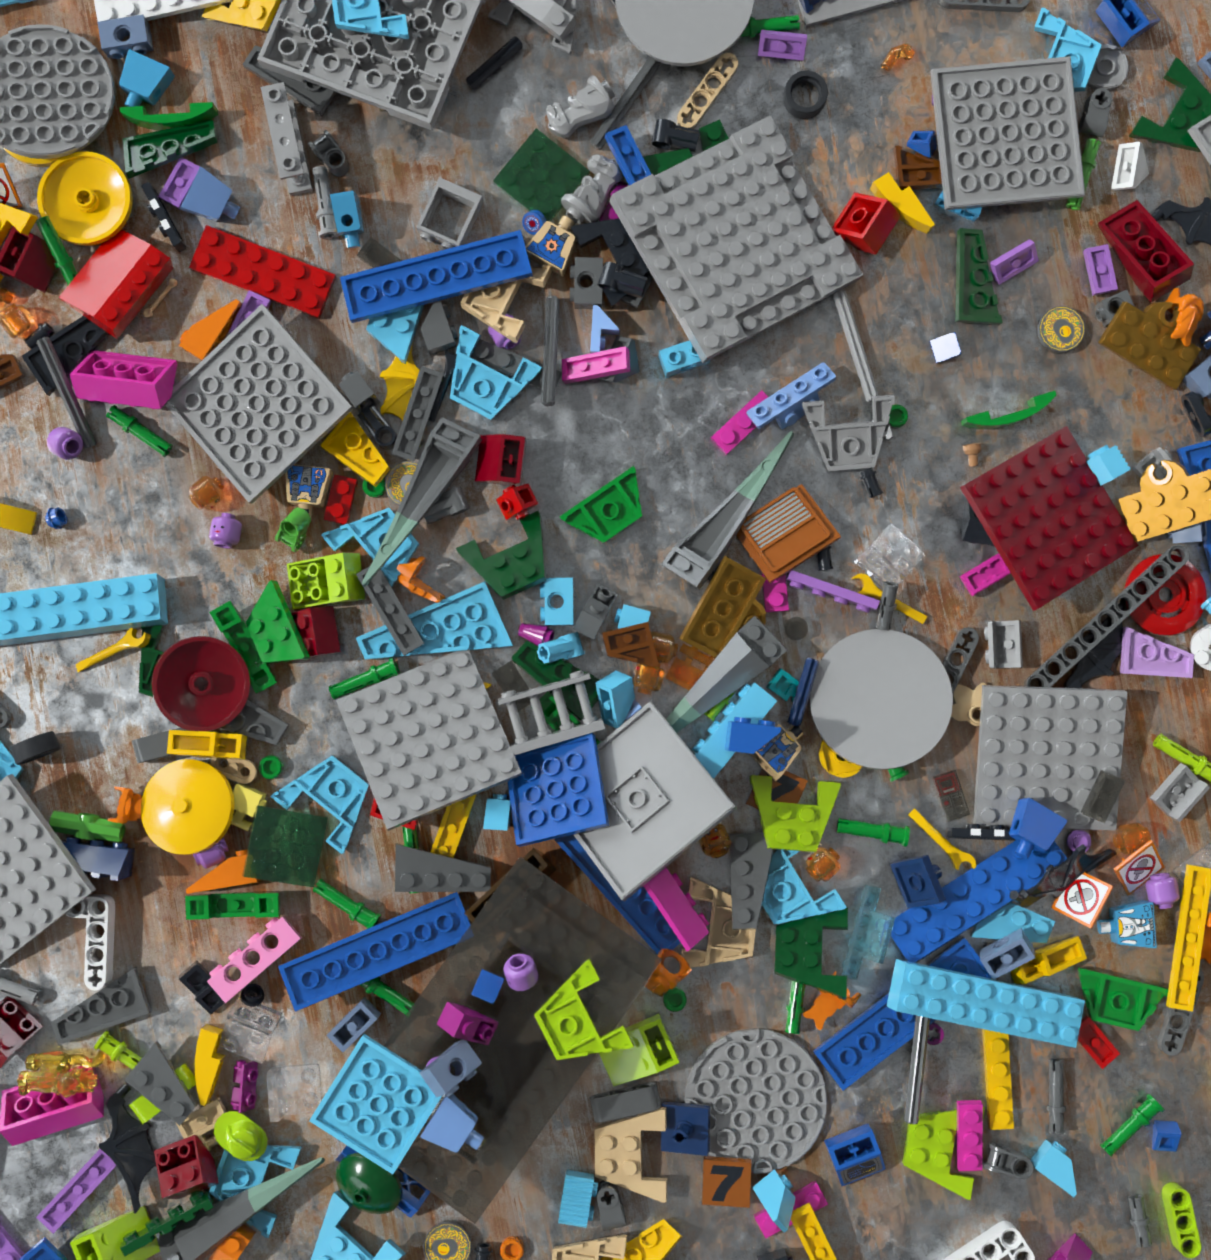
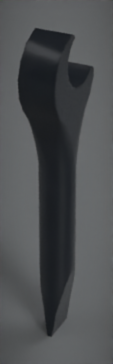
M447 349L445 350L444 375L429 417V421L432 422L436 420L456 364L457 354H450Z

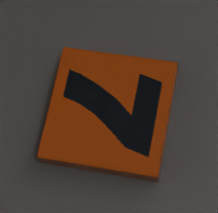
M761 768V770H760V772H759L758 775H759V776H769V775ZM785 771L776 782L772 779L771 801L798 804L808 780ZM752 788L745 804L758 809Z
M704 1156L702 1205L750 1208L751 1159Z

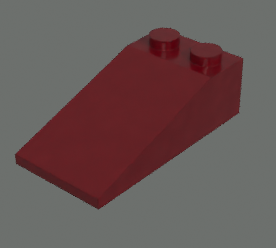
M1138 200L1098 223V227L1130 277L1150 302L1155 301L1191 279L1194 268L1192 260Z

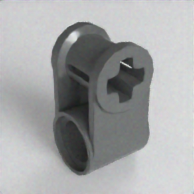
M1096 89L1086 99L1078 127L1079 133L1103 137L1107 129L1112 95L1108 89Z
M324 130L322 136L314 142H308V145L331 174L336 177H342L349 171V163L331 134ZM335 160H342L339 165H332Z
M991 1142L989 1144L991 1150L988 1161L984 1162L986 1169L1019 1179H1026L1032 1175L1033 1164L1024 1153ZM1018 1161H1025L1023 1169H1015Z
M604 1180L601 1181L597 1188V1202L603 1231L627 1226L618 1186ZM609 1191L611 1196L607 1197L604 1192Z

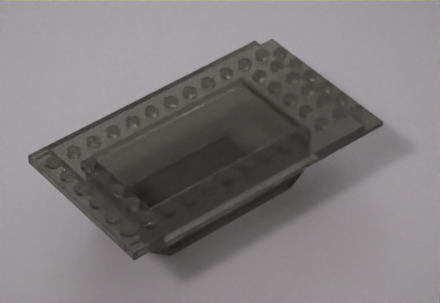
M521 856L384 1045L387 1049L420 1070H423L431 1058L440 1056L454 1043L462 1040L452 1037L437 1025L447 1002L466 1006L499 1023L489 1045L467 1041L482 1064L476 1068L477 1073L467 1081L463 1079L458 1083L460 1088L453 1093L478 1117L473 1130L484 1136L478 1149L475 1150L464 1142L458 1153H455L420 1137L425 1126L445 1097V1095H442L398 1166L400 1170L474 1224L479 1220L597 1054L593 1053L587 1056L556 1060L534 1014L586 960L590 959L600 980L579 990L578 994L599 1035L603 1036L615 1029L647 984L649 977L662 961L655 953ZM515 954H526L533 958L538 972L536 984L525 991L513 990L508 985L504 974V964ZM482 969L505 978L494 1004L471 995ZM450 1064V1073L455 1075V1068Z

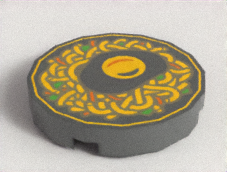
M1056 306L1048 310L1041 317L1037 326V336L1041 344L1055 353H1066L1073 350L1079 345L1085 334V323L1081 315L1067 306Z
M442 1221L432 1227L424 1242V1253L427 1260H468L472 1249L470 1234H468L462 1224L455 1221Z

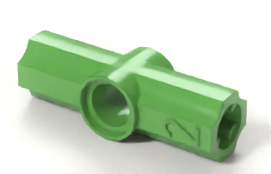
M53 811L49 820V825L54 832L72 834L76 838L87 840L102 839L122 842L126 830L125 824L110 822L108 819L100 818L99 815L89 813L74 814Z

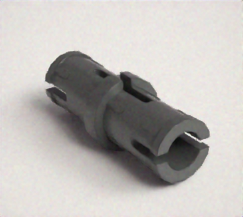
M883 582L882 597L878 605L879 613L876 628L880 630L891 629L893 611L897 607L895 600L899 586L895 582Z
M1130 1195L1127 1197L1132 1216L1130 1224L1134 1227L1136 1246L1141 1248L1143 1244V1248L1152 1246L1148 1227L1150 1219L1146 1216L1143 1195H1138L1137 1198V1195Z

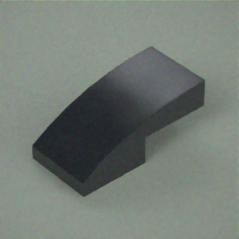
M196 960L179 975V980L195 995V1000L211 1015L225 1002L207 982L211 978L209 972Z

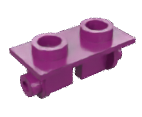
M237 1060L236 1065H234L233 1082L240 1083V1087H232L231 1105H233L234 1110H239L238 1113L255 1108L257 1099L256 1082L258 1078L257 1060L246 1063L245 1060Z

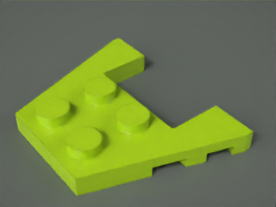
M750 775L749 781L753 787L755 803L760 813V822L767 848L816 852L841 783L819 781L817 805L771 801L772 777Z
M590 959L586 960L534 1014L556 1060L587 1056L593 1053L612 1052L619 1049L626 1050L634 1047L624 1025L600 1036L583 1004L578 991L600 980Z
M983 1106V1118H984L985 1107ZM957 1108L950 1111L919 1114L918 1124L908 1123L902 1160L903 1165L963 1198L971 1200L974 1178L969 1175L950 1172L957 1129Z

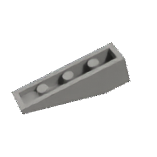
M506 0L562 43L576 25L574 16L553 0Z

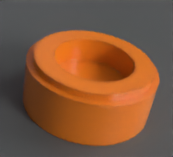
M516 1236L505 1238L500 1247L501 1257L504 1260H520L524 1253L522 1240Z

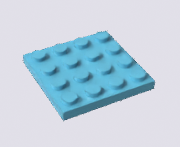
M363 1034L309 1121L386 1171L394 1174L442 1096L436 1097L420 1075L422 1070Z

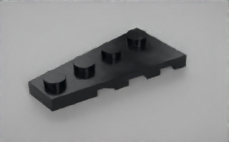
M84 316L50 337L67 377L108 334ZM37 345L23 354L22 358L44 392L50 396L57 389V386Z

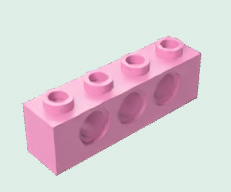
M284 916L280 919L274 917L265 925L268 929L260 935L258 932L247 940L249 946L243 951L238 948L228 957L230 960L228 964L224 967L219 964L209 973L211 978L207 982L225 1003L302 938ZM269 935H275L278 938L279 942L276 948L267 946L266 938ZM250 951H256L260 955V960L257 964H252L248 961L247 956ZM231 967L240 969L241 977L238 980L230 978L229 970Z

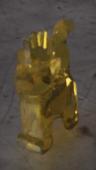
M99 1050L94 1058H89L84 1054H67L63 1051L30 1054L26 1058L25 1065L26 1070L31 1071H20L17 1078L19 1094L25 1096L30 1091L53 1092L68 1098L77 1092H94L93 1087L97 1086L96 1080H98V1075H94L93 1070L85 1071V1067L94 1068L101 1065L105 1060L104 1052ZM73 1065H81V1066H83V1068H81V1069H78L77 1067H74V1068L69 1072V1070L71 1069V1067H72Z

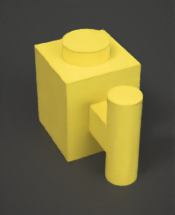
M239 783L236 784L233 790L234 809L236 812L233 815L231 824L249 832L252 823L244 819L246 815L255 817L259 813H263L267 805L265 800L267 794Z

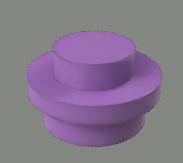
M1074 830L1068 835L1067 845L1071 851L1074 852L1082 844L1087 848L1085 852L1090 848L1091 838L1087 832Z

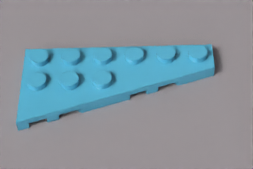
M482 582L443 599L440 603H434L408 615L425 644L405 656L513 646L486 582ZM386 625L356 638L365 660L403 656Z

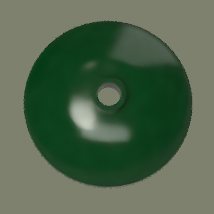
M360 1153L347 1155L337 1166L336 1182L344 1198L357 1209L370 1214H386L393 1211L400 1203L403 1190L395 1172L391 1174Z

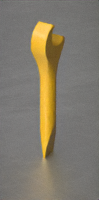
M861 573L852 577V580L859 579L863 584L862 590L857 593L881 601L882 590L873 583L868 575ZM897 599L895 600L897 604L896 610L924 624L927 618L926 615Z
M130 628L117 643L75 664L77 672L79 673L120 651L131 648H143L149 643L151 635L144 632L143 636L138 639V630Z
M915 808L908 814L944 849L956 870H959L960 864L965 861L970 863L971 869L976 868V860L971 854L953 846Z

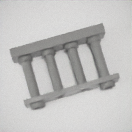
M284 82L263 86L261 91L280 179H286L291 196L312 192L313 187L295 103L293 100L288 101Z
M583 670L570 673V678L519 693H515V690L501 693L502 697L498 698V704L506 703L516 736L514 739L515 743H511L514 755L605 729L602 718L597 719L596 715H593L584 684V680L591 679L589 673L584 674ZM574 683L584 715L583 723L577 725L570 721L561 687ZM552 690L562 724L560 725V730L553 732L547 727L538 696L539 693ZM529 697L539 730L537 732L538 736L528 738V735H525L515 700Z

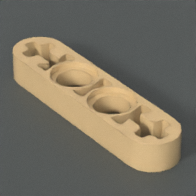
M724 53L717 59L677 115L678 126L694 129L736 73L738 59L734 54ZM731 61V67H727L724 75H722L720 72L723 70L724 63ZM717 78L721 85L716 89L711 88L708 85V80ZM703 96L706 98L707 104L699 107L694 102L695 98ZM692 109L694 111L691 117L692 123L687 122L684 124L683 117L687 118Z

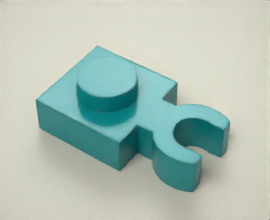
M779 668L766 688L784 701L791 697L793 703L799 681Z

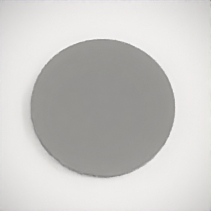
M615 0L620 25L628 39L637 49L664 64L693 66L713 60V58L723 52H727L739 40L750 21L754 0Z
M38 24L8 31V34L0 38V146L21 156L51 159L73 154L92 143L108 124L114 108L115 87L106 60H104L103 56L91 42L62 27Z
M872 629L857 632L842 639L824 655L818 666L809 701L812 719L818 733L837 755L859 766L869 769L887 770L914 763L936 746L945 733L950 721L953 694L949 676L939 658L930 648L916 638L902 632Z
M748 1028L720 1037L700 1054L687 1080L685 1103L710 1106L709 1156L751 1159V1172L753 1174H761L790 1166L810 1150L819 1137L825 1122L827 1092L819 1067L808 1051L798 1042L777 1031Z

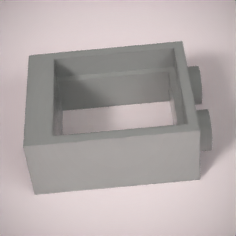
M439 177L416 227L420 238L429 243L436 241L442 244L441 247L443 249L464 245L483 206L482 196ZM443 195L472 208L457 241L428 229Z

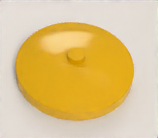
M81 151L59 158L45 171L38 186L37 205L41 218L49 215L59 238L71 244L91 246L111 239L125 226L132 210L133 194L128 178L116 163L98 153Z
M194 759L174 761L161 768L148 782L141 801L142 823L150 839L163 850L180 855L197 854L216 845L229 829L234 814V795L227 778L213 765Z

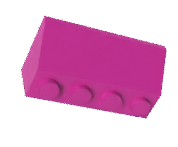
M92 350L70 373V378L77 399L161 409L172 397L177 361Z
M664 868L647 882L644 888L685 950L689 951L709 933L706 928L709 922L702 912L700 914L696 913L693 908L696 903L689 892L684 895L680 889L683 883L677 874L673 873L671 875L668 869Z
M93 1062L2 1091L0 1133L12 1146L104 1117V1095Z

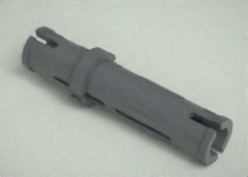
M1048 1059L1049 1104L1047 1105V1111H1049V1133L1064 1134V1112H1066V1106H1064V1060Z

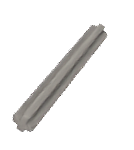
M841 290L834 293L833 298L867 402H871L872 396H879L846 291Z

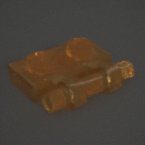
M683 643L679 651L687 655L685 660L683 661L675 657L665 678L690 690L715 660V657H709L698 651V648L690 647ZM693 659L705 664L703 671L691 665Z

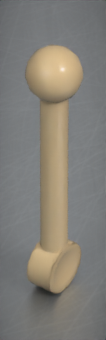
M170 279L169 285L151 307L144 309L143 315L146 318L153 317L154 309L172 287L177 286L178 282L176 279Z

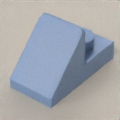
M593 305L590 353L605 350V336H601V334L620 335L619 328L598 305Z

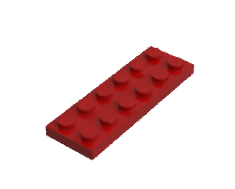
M208 225L205 226L189 266L195 272L247 292L250 290L273 302L318 319L321 317L336 279V275Z

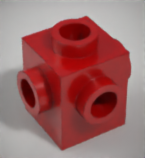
M529 483L517 487L515 485L509 486L503 490L504 494L496 499L506 520L514 517L516 520H520L528 516V511L538 505V501Z

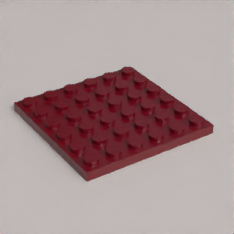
M1067 426L960 487L1033 611L1041 608L1139 546L1103 485L1100 486L1096 475L1086 462L1088 461Z

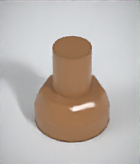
M981 443L963 445L964 454L968 455L969 466H978L977 454L981 452Z

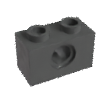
M575 257V265H570V279H575L574 288L570 287V302H574V309H593V305H598L602 309L603 289L597 284L603 270V258ZM584 279H589L593 284L589 288H584L580 285V282Z
M358 371L346 374L341 379L342 382L338 384L359 413L369 405L374 404L376 406L380 403Z

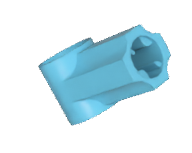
M575 632L558 637L556 640L539 644L537 654L539 659L545 664L560 659L568 660L584 655L579 634Z

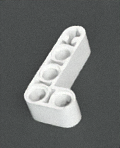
M90 894L80 902L82 906L80 912L72 908L66 913L71 918H86L84 982L87 988L94 991L108 985L113 977L115 901L110 895ZM99 900L105 904L104 912L97 908ZM98 924L104 928L103 936L99 935L96 931ZM97 948L103 952L102 960L97 958L95 954ZM97 974L98 977L102 978V981H100L98 978H95V975Z
M1001 1221L943 1260H965L969 1257H972L973 1260H1000L1006 1255L1011 1260H1035V1257L1016 1227L1009 1221ZM1007 1231H1013L1010 1238L1003 1239ZM986 1245H993L989 1252H983ZM1019 1252H1026L1022 1259H1017Z

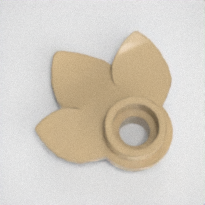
M980 683L974 690L963 685H957L953 693L956 702L952 706L951 717L953 719L968 721L971 725L980 726V717L978 719L974 718L973 712L974 710L981 712L982 685H986L985 683Z

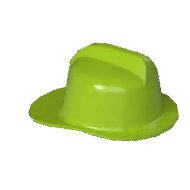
M229 1111L223 1113L214 1125L216 1141L233 1157L242 1161H253L264 1154L268 1143L267 1135L259 1125L246 1115L238 1113V1111Z

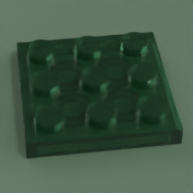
M536 128L494 178L493 184L526 211L538 210L543 213L546 221L551 222L563 207L561 198L564 194H573L582 184L583 177L589 176L590 171Z
M256 805L242 876L314 888L328 817Z

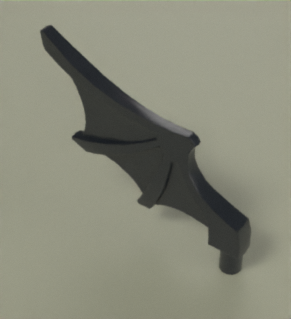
M1204 197L1203 202L1197 207H1185L1168 200L1159 205L1155 212L1151 214L1156 221L1161 218L1163 220L1171 218L1177 222L1186 235L1188 245H1192L1194 241H1200L1211 246V199L1209 197Z
M1119 599L1118 607L1123 611L1126 602L1124 599ZM1107 617L1101 623L1104 627H1110V617ZM1122 622L1076 663L1075 669L1064 682L1065 688H1082L1083 684L1094 677H1109L1114 674L1112 665L1122 650ZM1089 633L1083 637V640L1086 643H1092L1094 635Z
M1082 844L1061 864L1054 867L1049 864L1042 879L1031 890L1025 891L1022 889L1020 892L1013 890L1009 896L1023 908H1028L1048 895H1053L1055 899H1058L1084 872H1090L1117 855V852L1113 849H1108L1097 855H1087L1085 853L1087 848Z
M124 1083L116 1092L114 1091L106 1102L111 1118V1133L104 1142L99 1143V1149L111 1158L121 1172L131 1199L133 1213L136 1214L141 1206L139 1201L140 1186L146 1174L156 1166L155 1154L147 1140V1131L151 1128V1125L147 1122L142 1124L141 1121L133 1118L124 1106L126 1101L123 1097L131 1090Z

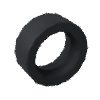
M805 70L795 73L790 77L783 93L785 108L796 118H813L825 106L828 96L827 84L823 77L816 72ZM799 83L812 84L819 92L818 101L811 107L799 106L792 99L793 88Z
M53 731L33 736L10 747L16 765L37 760L60 749Z

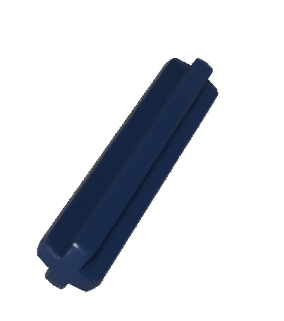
M807 658L787 721L790 725L801 726L819 666V661L816 659Z

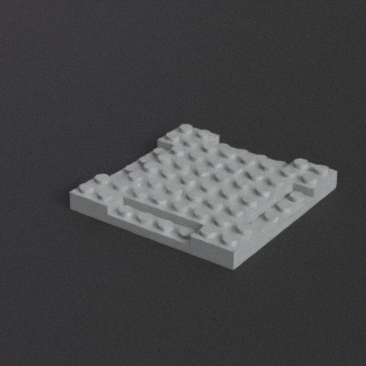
M332 0L281 1L257 58L262 68L302 83L306 80L387 110L391 116L432 131L449 92L450 80L481 5H485L486 0H379L382 18L406 15L409 39L338 29L335 25Z
M771 115L732 134L729 139L655 176L651 174L613 193L609 201L702 363L846 288L863 276L841 235L836 237L791 159L793 153Z

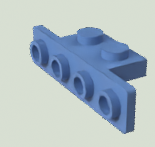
M823 362L746 412L747 416L758 429L776 419L777 424L783 430L805 416L802 402L820 401L818 391L834 382L836 375Z

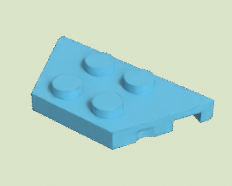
M424 305L371 318L366 330L388 351L390 350L402 363L406 364Z

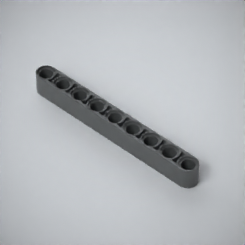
M1174 545L1166 550L1025 680L1024 687H1030L1032 679H1038L1042 687H1051L1189 560L1187 548L1183 545ZM1172 551H1176L1181 555L1180 562H1174L1171 559ZM1154 567H1159L1163 570L1164 575L1162 579L1156 578L1153 575ZM1137 583H1141L1146 587L1144 595L1136 592L1135 586ZM1119 599H1124L1128 602L1129 608L1127 611L1119 609ZM1102 615L1110 617V627H1104L1100 623ZM1084 631H1090L1094 635L1092 643H1086L1083 640L1082 635ZM1067 647H1072L1076 650L1077 655L1075 659L1066 657L1065 649ZM1049 663L1058 665L1059 673L1054 676L1048 672L1047 667Z

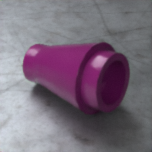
M522 623L518 636L539 646L541 643L552 641L555 631L550 629V626Z

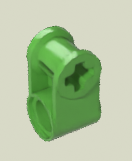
M294 508L280 523L275 541H281L291 547L292 552H297L306 539V533L311 522L308 512L302 508Z

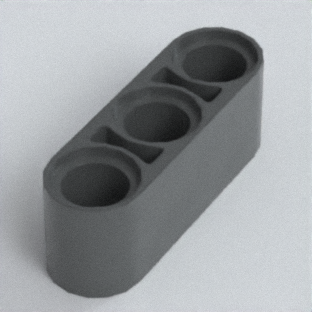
M180 727V728H176V729H172V730L190 731V730L183 729V728H181V727ZM169 731L132 740L137 764L172 755L167 754Z
M647 1082L595 1094L589 1098L596 1123L654 1111L662 1106L656 1082Z

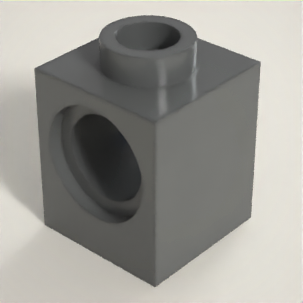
M1128 290L1101 300L1095 306V315L1104 327L1109 325L1115 315L1110 311L1109 305L1115 306L1117 310L1122 302H1128L1134 306Z

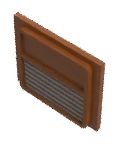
M802 484L789 489L747 516L736 535L750 558L753 559L770 584L841 538L840 534L823 513V510L819 508Z

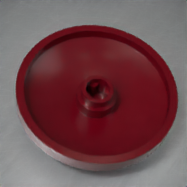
M207 636L185 638L170 646L157 661L152 675V693L161 713L173 724L190 731H211L231 722L243 709L250 690L248 668L241 655L226 642Z

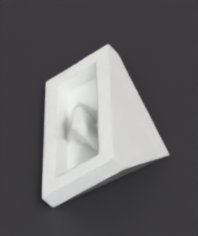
M1141 142L1119 144L1111 188L1113 191L1136 188L1149 175L1144 148Z

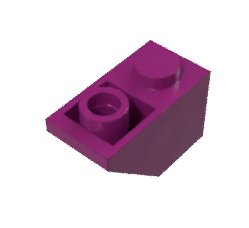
M451 1002L446 1003L437 1022L438 1026L454 1038L489 1045L499 1024L497 1021L466 1006Z

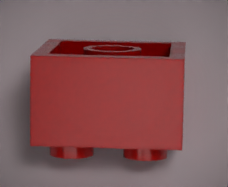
M854 192L834 223L832 230L836 236L841 235L845 242L856 249L876 255L901 216L888 199Z

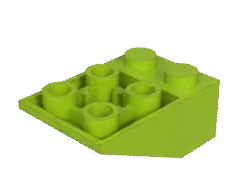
M338 553L287 564L292 610L365 600L364 587L356 575L362 571L360 553Z
M659 1013L625 1028L634 1044L633 1048L599 1053L613 1087L658 1073L679 1063L678 1055Z
M145 1205L141 1206L136 1214L132 1210L79 1233L70 1242L76 1260H145L160 1252L157 1237L149 1244L127 1256H124L120 1249L125 1235L134 1230L137 1232L146 1228L145 1224L151 1220Z

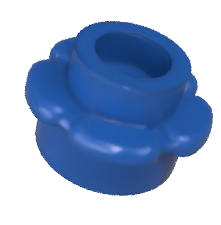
M59 507L48 509L45 516L48 526L54 529H62L63 525L67 524L65 512Z

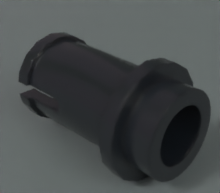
M47 322L39 323L38 328L25 338L24 341L30 349H33L38 345L37 340L43 337L50 338L55 331Z
M872 467L859 472V480L862 479L869 499L883 493L875 476L877 472L873 471Z
M828 546L817 553L818 571L833 569L830 551L832 546Z
M477 1244V1247L474 1249L476 1260H490V1256L493 1254L490 1244Z

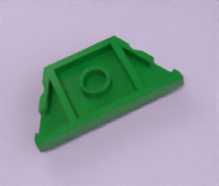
M632 466L559 516L560 519L602 543L607 542L642 518L635 467Z
M270 580L246 621L247 628L262 663L269 664L280 661L308 660L310 656L277 581Z
M1080 967L1077 970L1088 1015L1093 1021L1139 1031L1145 1024L1146 1018L1157 1009L1156 1005L1160 1000L1168 995V988Z

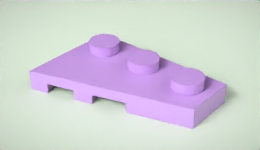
M1123 627L1120 673L1193 677L1194 654L1158 641L1148 635L1141 634L1129 627Z

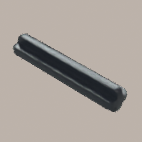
M514 36L466 78L468 86L473 90L476 89L522 49L523 45L519 38Z

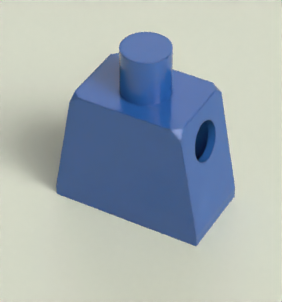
M1031 798L1019 799L1009 831L1010 837L1019 841L1015 854L1021 858L1028 859L1032 850L1037 852L1048 850L1068 820Z

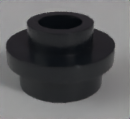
M257 984L247 985L240 995L241 1001L250 1007L259 1006L265 997L262 987Z

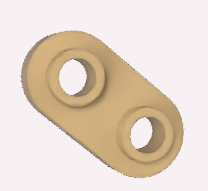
M211 759V765L220 770L226 778L238 783H251L257 777V766L250 760L226 759L228 765L223 767L221 765L222 759ZM245 767L250 770L248 776L243 775L242 771Z

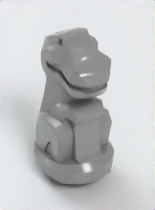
M592 75L589 77L585 88L578 91L576 96L568 97V104L570 106L568 109L564 110L558 102L548 105L546 114L549 121L548 128L551 133L560 138H569L580 126L608 117L615 107L611 100L615 97V94L606 80L600 83L596 76Z
M599 154L592 155L588 160L587 167L589 171L595 174L594 178L584 176L581 181L582 185L573 194H564L561 198V203L567 210V217L575 223L587 224L599 220L609 191L622 178V171L616 159H608Z

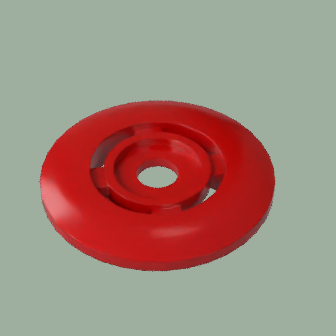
M1162 554L1148 557L1139 562L1127 577L1124 589ZM1170 555L1174 562L1181 561V557ZM1187 561L1130 614L1131 618L1142 629L1157 635H1174L1186 631L1198 621L1204 611L1200 606L1207 599V591L1202 575L1192 563ZM1154 567L1153 575L1163 572L1159 567ZM1137 583L1135 586L1136 592L1144 595L1146 587L1141 583ZM1164 587L1169 588L1172 592V598L1168 602L1162 601L1159 597V591ZM1125 600V602H1126V605H1125V606H1126V608H1127V610H1128L1129 604H1128V602ZM1180 609V613L1176 616L1169 618L1161 617L1162 613H1171Z

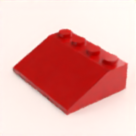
M121 229L118 234L100 245L58 298L118 339L174 267L170 257L151 244Z

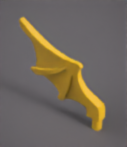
M413 342L406 364L402 363L395 356L391 365L380 374V378H384L387 385V395L381 406L380 413L382 415L385 413L395 415L402 421L420 371L413 360Z

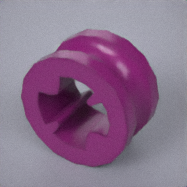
M933 1022L929 1025V1030L932 1031L933 1028H937L935 1031L938 1035L937 1037L932 1036L931 1039H928L927 1043L929 1045H938L944 1038V1031L937 1023Z

